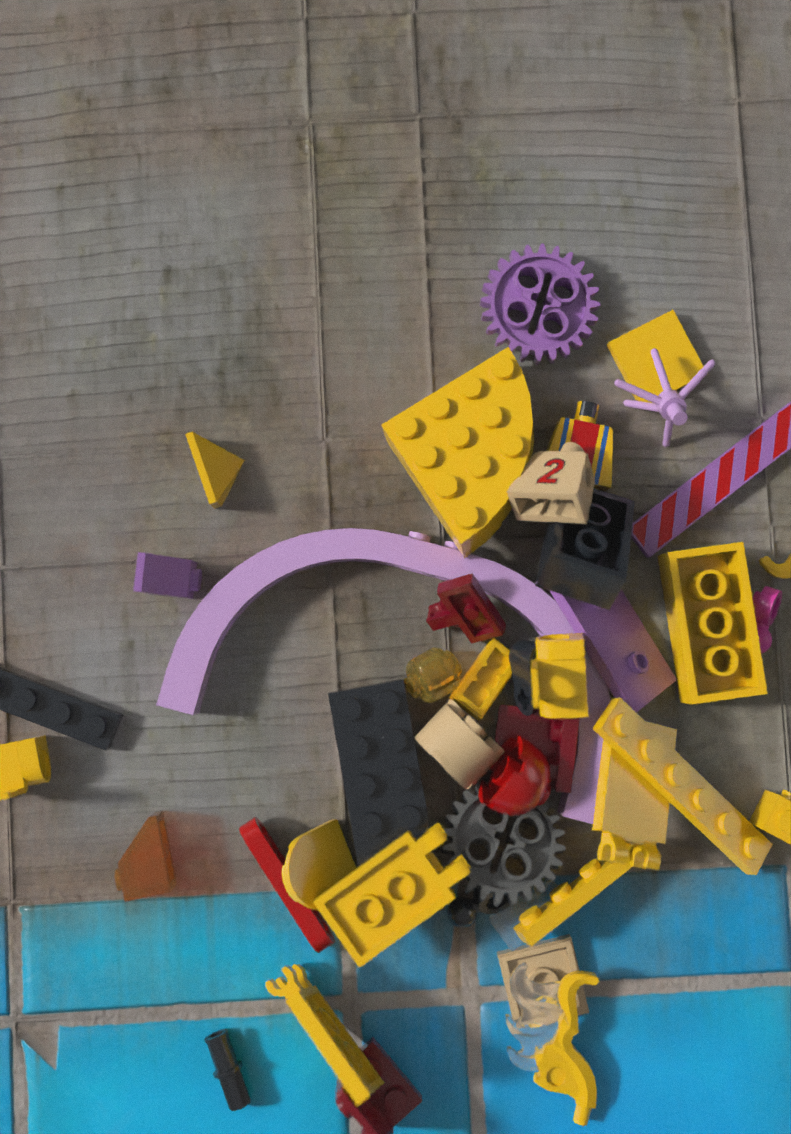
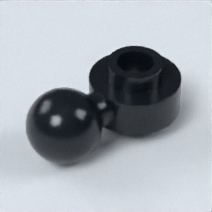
M476 888L474 898L458 897L451 901L447 909L448 919L455 927L468 928L476 921L479 912L495 914L508 908L510 904L507 897L503 896L498 906H494L492 894H488L480 902V890Z

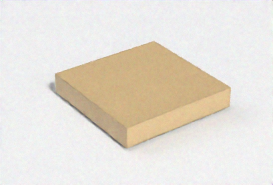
M570 934L538 941L532 947L526 944L497 951L515 1030L557 1021L562 1010L558 1001L559 983L568 973L579 971ZM583 985L579 987L576 993L578 1015L589 1013Z

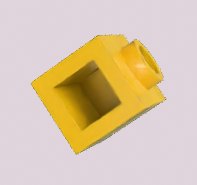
M783 789L781 794L778 795L764 790L749 822L790 845L791 793Z

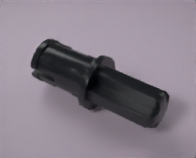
M221 1029L211 1033L204 1040L215 1067L213 1076L220 1081L229 1109L237 1111L250 1104L251 1098L241 1072L243 1063L236 1058L228 1036V1030Z

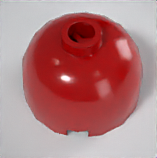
M517 736L518 741L511 737L501 746L505 753L490 768L491 771H494L489 781L487 782L482 779L479 786L478 797L480 803L494 811L509 816H520L533 810L537 805H543L551 792V786L549 785L550 765L546 757L538 747L521 736Z

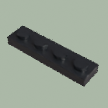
M0 667L1 711L105 751L110 750L123 714Z

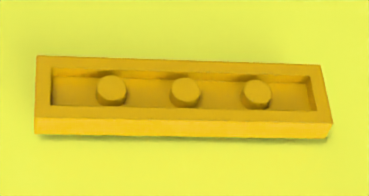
M626 842L629 849L627 863L615 861L612 863L593 859L580 868V876L570 884L564 882L555 887L549 893L551 899L540 907L537 905L532 906L523 912L519 917L520 923L513 928L521 941L532 947L632 868L630 866V855L633 843Z

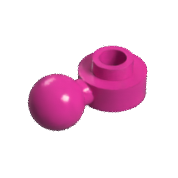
M765 586L762 592L756 591L752 597L761 654L771 647L772 635L768 629L777 616L782 600V591Z

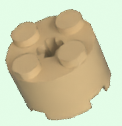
M452 699L414 737L467 790L472 785L474 786L505 753L490 736L483 741L487 736L485 731Z

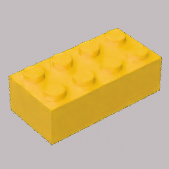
M744 542L672 551L658 555L680 703L692 705L768 694Z

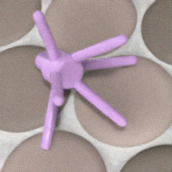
M653 348L651 355L663 392L657 396L620 379H617L614 383L615 386L652 402L627 399L624 401V406L659 412L666 420L663 446L668 447L670 445L673 423L679 426L687 421V405L684 399L715 366V361L709 360L678 393L676 390L671 389L659 352L656 348Z

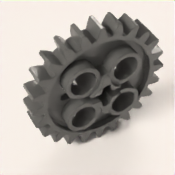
M477 783L475 787L476 796L465 790L462 794L465 805L458 801H454L452 804V809L458 816L447 814L444 821L453 827L452 829H444L448 834L446 838L451 843L444 845L441 848V853L452 854L453 856L446 863L445 867L462 854L471 866V872L461 879L468 881L465 893H470L476 887L480 890V902L488 894L493 895L494 906H498L501 903L503 896L507 897L510 906H514L517 903L518 894L521 895L525 902H529L532 899L530 888L538 894L543 893L546 889L542 880L552 883L556 879L549 868L559 869L563 865L558 858L554 857V855L562 854L566 850L565 846L556 843V840L561 838L565 831L553 829V825L560 819V816L553 815L548 817L546 812L550 808L551 802H546L541 806L537 805L533 810L516 816L506 839L508 846L501 853L497 870L492 874L489 872V867L499 846L498 838L505 830L509 815L498 812L501 819L500 824L491 825L487 823L483 818L482 812L485 809L491 808L480 803L478 797L480 783ZM522 823L531 825L536 833L535 839L527 840L523 838L519 833L518 825ZM475 843L483 845L488 853L487 859L478 861L472 858L469 846ZM513 858L520 861L523 867L522 876H513L508 873L505 867L506 859Z

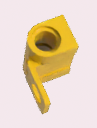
M583 633L550 634L536 637V659L531 660L533 708H540V715L545 718L588 717Z
M46 735L0 744V800L19 796L26 793L29 786L50 781L51 763Z

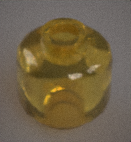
M432 647L407 662L405 669L407 677L404 678V685L413 698L419 697L427 703H433L457 689L462 669L452 652Z

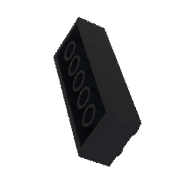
M403 679L328 693L358 867L408 830H410L415 839H418L430 828ZM445 906L442 907V908H441L440 910H438V911H443V910H445Z

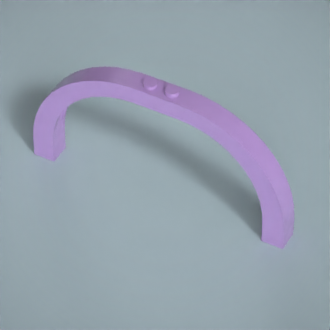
M370 529L323 530L279 542L256 553L235 567L212 588L186 622L175 644L156 705L190 715L198 714L218 650L237 618L254 600L278 582L298 572L331 563L353 561L378 563L444 581L473 573L487 595L514 610L540 636L575 632L556 601L540 587L535 586L533 582L521 574L497 562L473 554L464 558L454 542L445 541V545L440 546L430 543V536L410 531L407 537ZM585 650L588 717H580L572 791L571 793L562 792L557 811L564 817L593 824L603 738L593 730V727L611 699L607 684Z

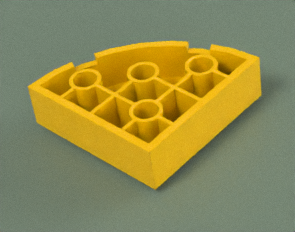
M509 346L381 425L387 443L464 558L486 543L501 527V523L512 509L507 490L516 478L521 477L526 464L533 454L534 432L531 397L523 371Z

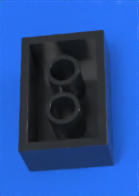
M594 488L586 523L547 522L535 586L610 610L627 581L635 501Z

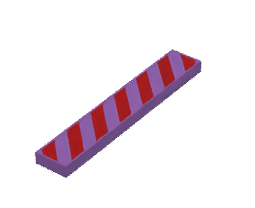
M791 401L633 522L631 539L646 558L655 554L791 448Z

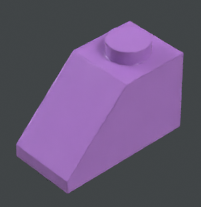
M138 552L133 591L149 595L193 599L194 591L199 592L202 571L197 569V562L189 559Z

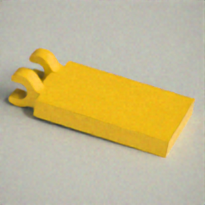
M645 721L675 750L677 729ZM603 739L592 830L602 832L601 843L598 848V860L612 863L614 861L627 863L629 849L626 842L633 843L630 855L631 867L659 870L661 855L656 844L666 843L670 802Z
M439 822L429 828L418 839H415L410 830H408L313 901L359 968L455 899L456 894L451 889V886L471 872V866L462 854L443 868L431 851L447 840L446 836L448 834Z
M294 964L292 967H283L281 970L287 977V982L283 976L278 977L276 980L269 979L265 982L268 992L273 996L285 997L287 999L285 1002L355 1103L359 1105L384 1083L316 985L312 986L303 966Z

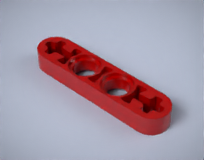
M254 817L240 826L239 831L244 842L312 948L317 953H320L334 944L335 938L320 912L295 902L286 891L282 879V866H285L286 859L262 822L257 817Z

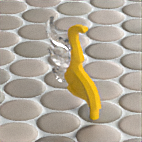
M524 962L512 971L509 981L512 997L519 1004L522 1011L519 1019L514 1020L509 1014H505L509 1031L520 1041L523 1048L516 1051L511 1046H507L509 1058L515 1066L522 1070L539 1071L534 1073L533 1080L540 1087L547 1091L568 1094L574 1098L577 1105L573 1121L578 1125L586 1126L588 1125L592 1108L596 1109V1081L588 1061L572 1044V1038L579 1033L576 1005L577 990L584 984L597 985L599 983L598 976L595 972L573 971L565 975L560 981L537 983L531 981L525 975L528 966Z

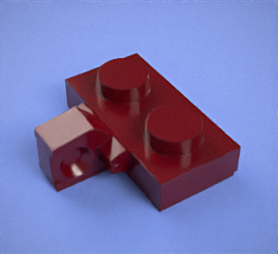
M473 573L438 584L437 595L441 600L428 607L429 611L426 622L433 631L453 625L454 627H460L471 644L502 636L505 633L506 623Z

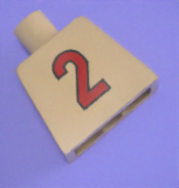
M574 442L565 443L560 451H539L534 453L526 464L521 477L516 478L507 490L516 519L520 521L586 523L595 485V478L588 454L583 451L580 445Z

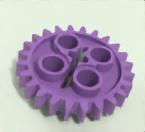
M541 243L537 253H533L529 244L525 245L522 257L514 249L511 250L509 256L511 263L500 258L497 264L500 272L491 269L488 278L493 283H484L482 291L489 296L481 298L480 306L489 310L482 313L481 321H492L486 330V334L498 333L499 336L495 346H501L506 342L512 353L515 350L520 351V362L522 363L528 354L533 355L535 365L539 364L542 355L547 356L550 364L554 363L557 355L556 352H559L565 359L568 358L570 355L569 345L579 350L583 345L580 337L588 339L592 333L588 326H593L598 321V317L590 313L597 311L600 307V302L590 300L599 291L598 287H588V284L594 277L593 273L582 276L580 272L585 262L582 261L576 265L571 264L572 252L568 253L564 258L559 257L560 249L557 245L551 254L546 253L544 243ZM549 274L551 281L544 298L543 309L538 318L535 333L531 335L528 333V328L535 311L536 300L541 291L544 276ZM530 276L535 280L536 286L526 288L519 283L518 278ZM558 286L567 288L570 291L571 297L567 299L559 298L555 294L554 288ZM514 309L520 310L525 315L526 320L521 323H515L511 321L507 313ZM547 320L557 322L561 332L556 334L547 332L543 322Z

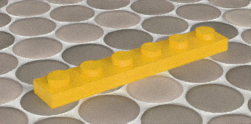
M611 699L593 727V730L746 875H757L773 844L623 699Z

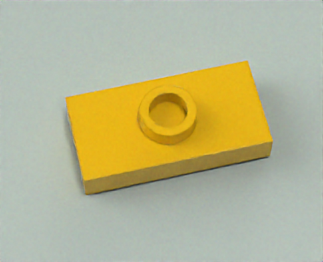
M491 638L449 696V699H452L478 721L481 720L512 676L509 662L510 649L497 639Z

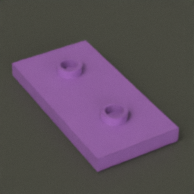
M622 589L610 610L550 591L574 632L583 633L584 648L615 698L623 699L635 712H638L677 680Z

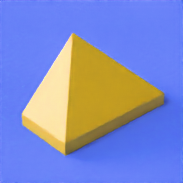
M194 432L186 433L185 435L208 502L214 509L222 507L245 460Z

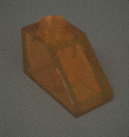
M164 811L155 812L148 817L118 862V868L115 869L114 874L115 884L119 892L123 891L124 902L170 893L177 885Z

